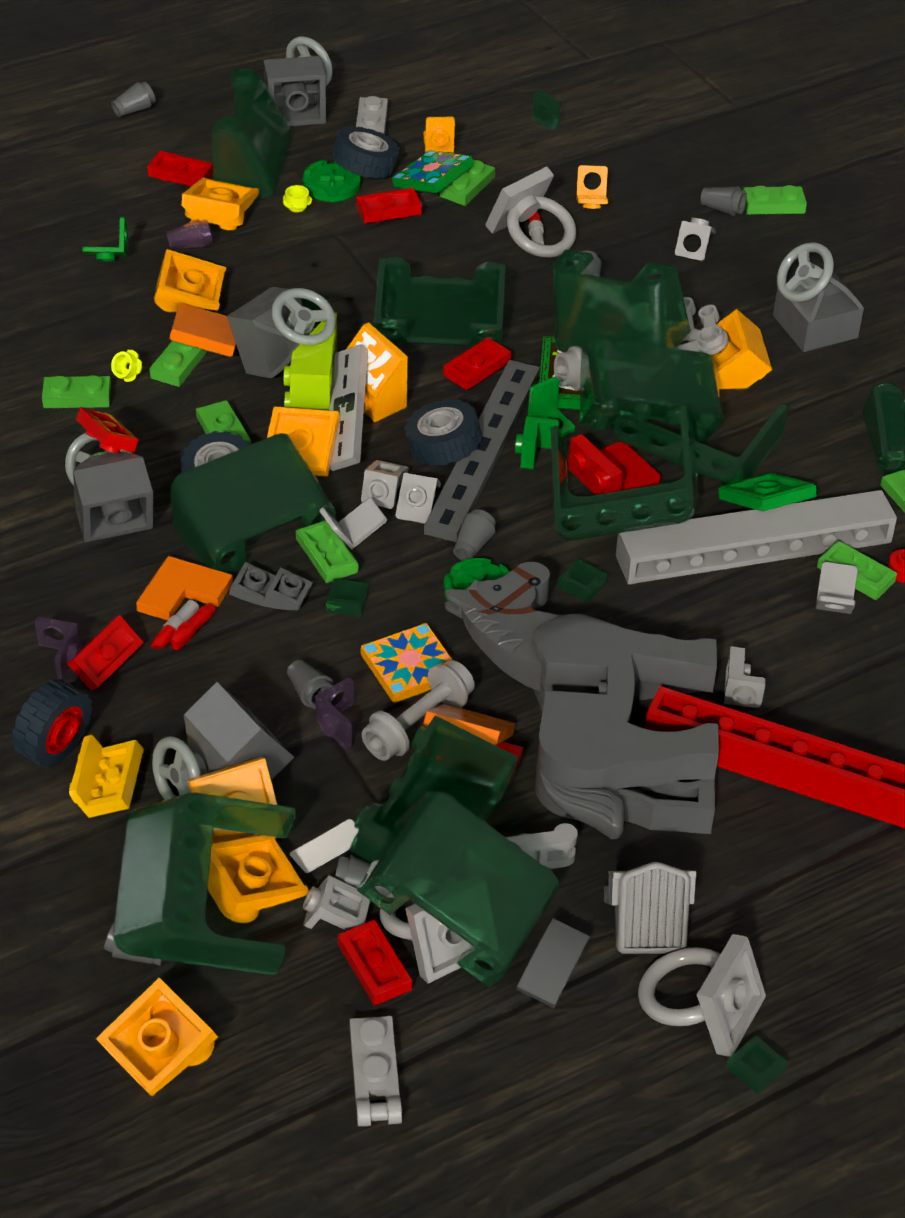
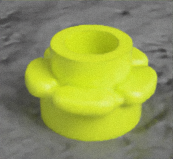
M294 185L285 190L283 204L293 212H302L307 208V205L312 203L309 190L304 186Z
M134 350L117 353L111 363L114 375L124 379L125 382L134 381L142 370V361L138 359V353Z

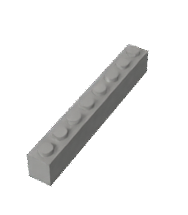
M882 490L793 503L764 512L754 509L618 530L616 558L627 584L641 583L823 554L837 541L853 549L891 543L897 516Z

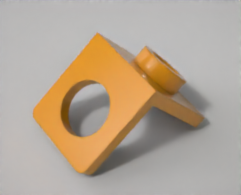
M454 117L426 118V129L423 132L425 153L429 150L454 152Z
M580 165L578 167L576 199L578 203H583V208L599 209L601 204H608V198L606 197L608 168L606 166ZM589 172H595L601 178V183L596 189H588L584 185V177Z

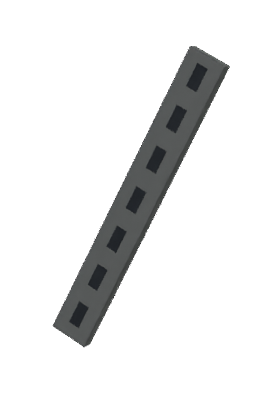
M512 360L508 361L478 419L482 433L481 443L478 444V448L475 451L471 452V455L456 462L424 525V534L453 542L457 541L464 517L473 511L529 397L530 388L535 385L539 377L540 367Z

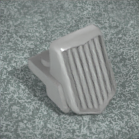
M651 862L629 871H608L609 886H604V902L615 905L616 948L620 953L666 954L687 947L689 904H694L696 871L680 870L660 862Z

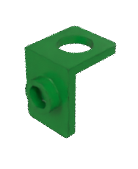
M120 217L119 247H82V252L86 256H96L97 261L104 262L115 261V257H128V221L126 218Z
M552 377L530 388L528 417L557 419L563 425L558 431V438L574 432L575 425L557 409L559 379Z

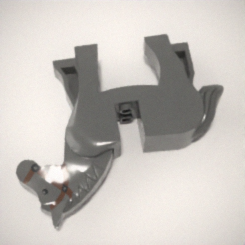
M538 562L522 563L505 576L496 580L481 582L475 580L467 590L448 589L445 591V596L450 600L445 603V609L463 619L466 629L479 648L506 674L523 685L534 689L542 711L535 792L543 806L561 817L582 821L596 828L610 839H618L624 829V821L640 825L649 830L711 834L715 812L714 778L719 755L718 724L705 723L684 731L659 732L630 724L633 701L653 699L660 686L683 694L701 691L713 693L717 670L716 639L680 640L662 634H647L629 630L583 614L556 615L536 611L535 609L544 606L548 600L550 580L549 569ZM700 779L695 782H678L679 780Z

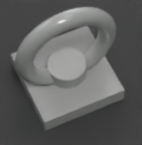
M548 167L503 188L485 224L492 234L507 227L512 239L519 247L539 257H556L566 253L572 247L576 238V226L570 213L558 202L544 197L554 177V174ZM539 208L554 214L561 221L564 227V237L557 244L541 245L525 236L519 226V222L526 221L532 217Z
M477 874L464 881L447 876L418 878L394 889L381 905L380 920L384 928L399 938L413 941L419 974L427 983L498 950L486 882ZM438 892L407 907L408 922H404L396 916L399 906L408 899L424 893Z
M732 934L721 954L711 949L693 947L676 950L664 955L646 970L638 988L640 1005L649 1017L670 1026H689L706 1021L716 1054L728 1057L733 1056L766 997L748 937ZM690 964H701L712 968L697 993L699 1005L685 1009H672L661 1005L656 1000L655 988L661 978L670 971Z

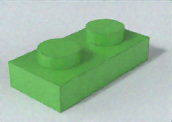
M473 160L474 165L472 168L442 189L440 197L466 206L495 178V167L478 160Z
M792 185L784 187H744L747 193L745 207L747 214H805L807 203L802 187Z
M172 341L150 367L151 379L180 387L208 350Z
M110 376L44 377L42 392L43 408L110 407Z

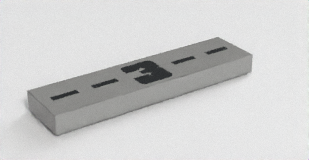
M362 344L334 353L330 411H338L341 418L330 465L331 471L360 463L368 349Z

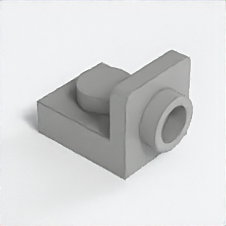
M379 460L373 462L365 469L361 501L364 502L368 498H372L377 506L392 509L396 504L397 490L402 484L403 474L408 473L409 467Z
M730 646L725 671L723 704L760 708L766 680L763 677L750 676L751 664L744 663L745 648Z
M328 875L318 888L312 887L304 900L303 909L307 913L303 926L312 929L319 919L325 920L346 931L365 924L372 895Z

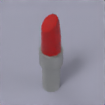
M537 211L529 218V235L533 242L544 245L543 223Z
M188 600L163 625V629L152 641L150 648L164 649L169 644L177 627L199 610V605L193 600Z

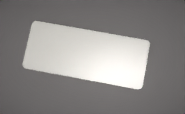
M348 819L290 852V856L305 873H309L367 840L368 836L353 820Z

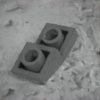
M245 562L231 585L229 595L264 607L281 610H299L313 582L281 567L275 576Z
M553 918L517 985V990L555 1008L590 936Z

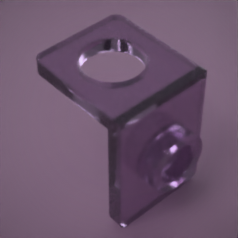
M37 617L35 629L38 645L58 649L55 655L57 680L59 678L66 680L71 669L67 663L81 650L77 623ZM53 628L60 631L64 639L55 640L49 637L45 629Z
M350 677L316 695V721L319 723L324 734L328 737L332 736L345 750L352 747V725L340 712L354 704V681ZM344 691L342 700L333 706L331 704L332 699L338 693Z

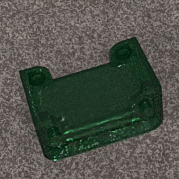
M249 68L234 69L231 80L234 87L235 118H222L216 122L211 134L214 180L258 188L259 195L256 198L270 197L276 191L291 142L290 127L260 75Z

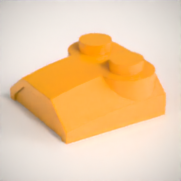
M202 178L182 194V206L185 209V216L190 218L191 222L195 224L213 223L218 224L221 229L235 230L237 226L244 223V212L259 195V189Z
M166 249L157 281L154 301L166 312H177L179 303L218 311L221 286L227 267Z
M273 833L202 846L199 855L202 880L222 914L233 922H251L257 918L260 909L282 904L308 894V887L304 886L276 842V837Z
M158 978L96 1040L150 1096H153L186 1067L199 1065L206 1061L213 1052L215 1040L218 1036Z

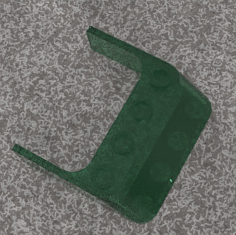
M667 360L613 426V434L616 439L628 446L726 485L748 479L757 470L783 435L788 406L781 403L742 455L734 457L651 424L648 421L649 417L672 389L675 362Z
M686 404L679 405L685 476L672 483L586 497L574 496L568 491L566 446L558 426L551 427L554 518L557 533L561 538L580 540L680 524L692 517L698 504L699 492L693 425Z
M186 793L134 810L126 824L113 928V941L117 948L123 953L132 956L276 975L285 956L286 947L284 945L223 937L215 934L206 924L205 909L213 828L287 838L295 819L296 809L202 793Z

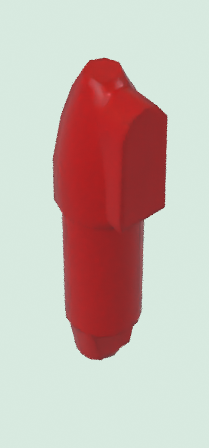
M212 603L202 606L188 620L183 621L177 627L170 640L173 650H180L192 639L196 631L212 617L216 611Z

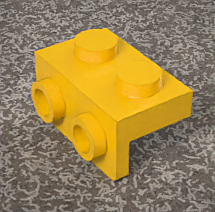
M93 735L84 736L74 776L70 784L69 794L88 818L129 809L144 750L137 740L103 748Z

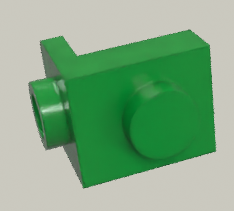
M526 416L524 433L517 434L515 454H521L520 468L534 469L537 447L557 448L559 421L557 419Z

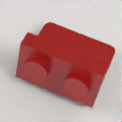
M582 434L571 438L568 469L609 508L660 483V474L625 442H616L598 450Z

